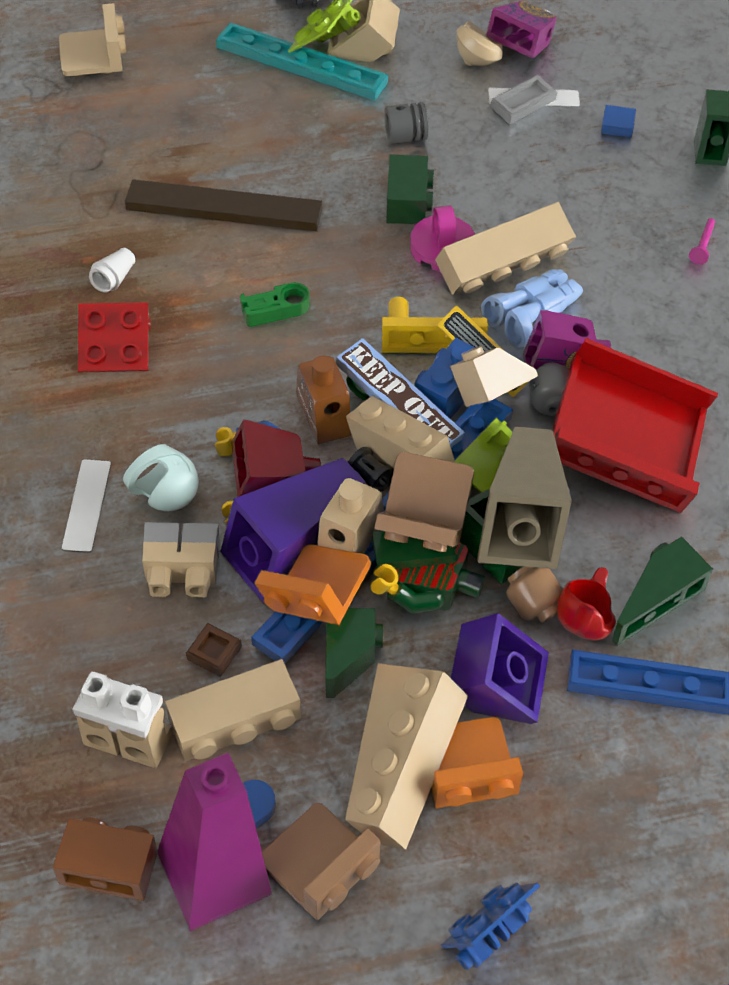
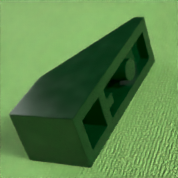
M682 536L670 544L664 542L652 551L649 562L617 620L612 638L616 646L706 590L713 568Z

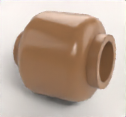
M524 566L508 578L510 585L506 590V595L523 620L530 621L539 618L541 623H544L557 615V604L563 587L550 568Z

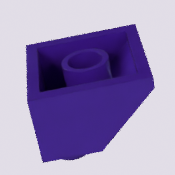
M495 613L461 624L451 679L468 696L464 706L472 712L528 724L537 723L549 652L502 615Z

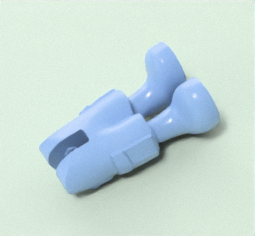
M552 269L541 274L540 277H532L518 283L514 292L490 295L482 302V315L484 318H487L488 325L493 328L505 323L504 328L507 340L512 346L521 348L527 344L533 329L532 323L536 321L540 310L562 313L567 306L581 296L583 289L573 279L567 281L568 276L561 269Z

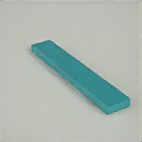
M231 22L216 38V47L374 101L388 84V74L303 46L289 53L288 50L293 43Z

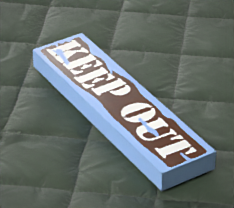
M363 338L337 356V366L370 397L374 396L447 435L451 448L463 439L465 432Z

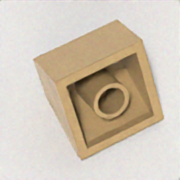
M357 0L351 7L360 14L358 24L331 38L327 54L343 60L374 62L379 57L388 55L395 46L400 9L391 0Z

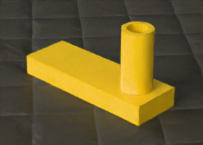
M394 297L389 301L388 317H382V353H438L442 348H447L453 340L438 327V323L444 317H409V303L405 298ZM471 318L487 334V318Z

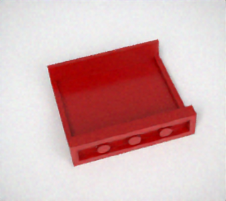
M585 338L572 358L566 385L552 428L561 463L682 513L698 494L700 483L694 481L693 476L707 409L718 397V393Z

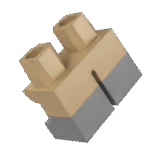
M145 522L142 563L146 582H148L149 592L152 597H166L170 595L172 583H185L186 595L190 597L207 596L210 584L216 583V566L221 547L218 523H183V533L181 536L180 523Z

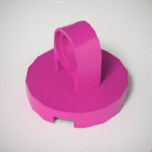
M451 205L434 207L431 217L424 218L414 226L410 235V251L418 263L421 264L422 260L425 263L432 264L431 269L440 271L435 259L443 247L473 236L475 232L469 224L455 217Z

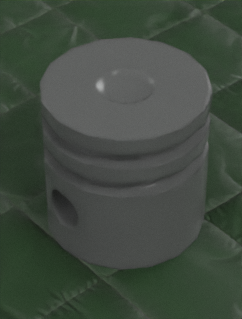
M419 102L418 105L411 103L410 107L408 104L385 107V130L389 144L411 142L412 139L419 141L420 137L422 140H427L428 117L423 102Z

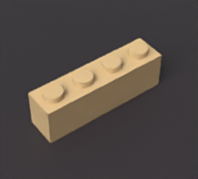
M556 202L445 246L435 261L452 295L463 290L465 294H469L480 289L485 281L493 279L494 282H499L512 274V270L521 267L525 271L538 265L541 262L540 259L549 256L550 259H555L562 256L568 251L567 246L576 238V235L559 202Z

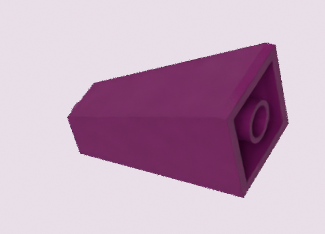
M229 753L185 770L157 850L161 864L190 932L272 895L247 791Z

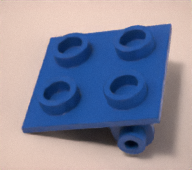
M516 882L509 887L503 888L502 885L493 888L481 899L480 902L483 904V907L473 916L466 914L451 925L448 929L451 936L441 946L443 948H457L460 952L456 955V959L464 969L468 970L472 966L478 968L493 953L492 949L497 950L501 946L496 935L503 941H507L511 934H514L529 921L528 915L532 912V907L526 899L540 885L538 883L519 885Z

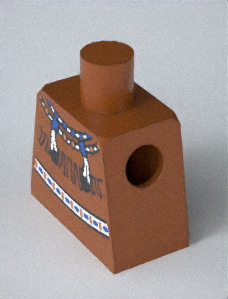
M322 355L314 360L298 365L296 394L317 444L352 436L346 416L350 413L349 392L334 358ZM326 406L328 408L332 407V414L324 413Z

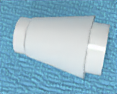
M121 248L95 262L89 272V279L92 285L97 290L105 293L116 290L132 265H134V254L127 248Z

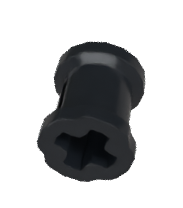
M362 447L350 457L349 465L360 474L365 484L380 492H383L390 485L394 468L390 465L384 466L373 457V452L370 448Z

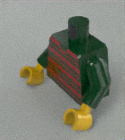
M460 541L459 545L454 546L456 552L455 563L396 570L391 565H381L374 571L375 576L379 578L371 582V590L378 595L387 591V600L396 602L411 614L436 610L446 611L451 608L457 592L479 598L485 582V576L466 570L469 549Z

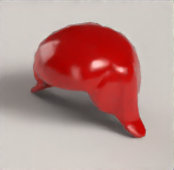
M598 568L590 580L577 579L567 582L560 594L557 604L559 621L565 629L578 637L588 640H602L612 633L616 625V618L611 610V597L606 589L608 570L606 568Z

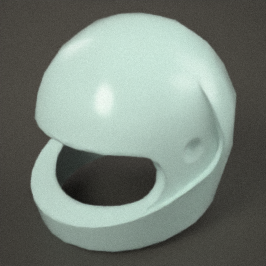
M159 444L142 453L129 466L124 474L123 482L132 494L146 495L149 498V506L161 511H175L187 506L193 500L198 490L199 477L194 463L188 457L165 444ZM154 463H158L149 473L137 480L146 468Z

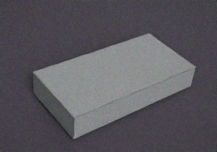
M536 75L492 98L490 107L511 125L555 101L557 91L539 75Z

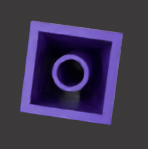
M344 458L233 499L220 552L263 603H265L264 597L254 584L261 570L288 575L302 549L307 545H318L321 515L343 481L351 478L365 484L360 474Z

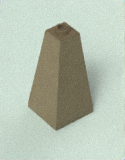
M515 426L489 491L477 557L478 563L557 569L572 500L553 430Z

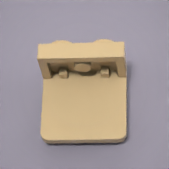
M114 3L102 4L105 29L62 33L59 35L61 69L64 76L123 71L121 53H127L122 15L116 16Z

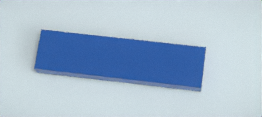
M573 649L571 651L567 691L729 715V672Z

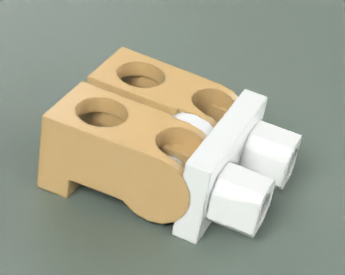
M91 672L73 707L74 715L77 716L83 745L116 756L121 751L122 758L157 769L173 735L171 725L163 723L162 696L149 692L146 688L134 684L130 686L109 679L106 675Z

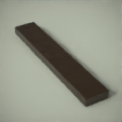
M132 179L125 199L126 210L317 232L322 212V200Z

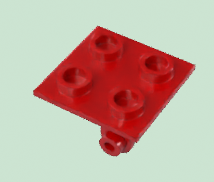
M78 303V372L149 371V331H151L149 303Z

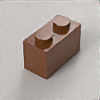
M85 817L82 821L69 818L52 868L60 885L144 901L158 849L154 835L142 827L128 825L122 829L108 826L104 821L93 817Z

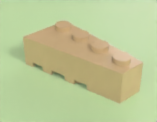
M379 663L377 665L345 820L360 833H363L368 828L380 839V844L407 849L432 787L434 771H438L467 700L468 696L444 671Z

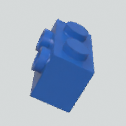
M455 338L447 348H442L437 353L431 367L427 371L422 370L414 383V386L450 419L464 404L450 366L463 360L462 353L475 348L458 338Z

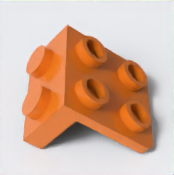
M307 545L302 549L288 575L261 570L254 584L263 595L266 605L275 612L339 625L371 566V561L366 554Z
M488 717L457 722L438 771H434L431 791L435 809L461 806L489 799H503L519 794L523 776L519 757L510 758L502 724L498 718Z

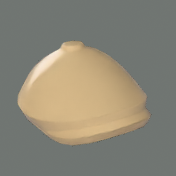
M468 21L457 28V47L467 65L486 66L502 58V44L486 37V32L472 22Z

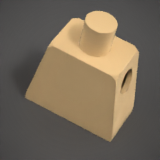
M351 478L345 479L321 515L317 546L364 554L372 542V531H379L374 528L377 514L384 512L382 493ZM342 533L345 536L344 542H342Z

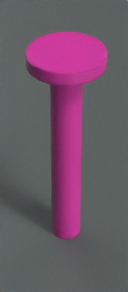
M712 218L707 220L698 247L692 248L689 252V259L694 264L702 265L709 259V252L706 250L715 225V220Z

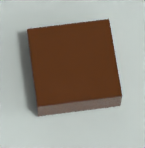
M207 623L187 650L186 658L188 661L221 677L241 649L242 642L241 639Z

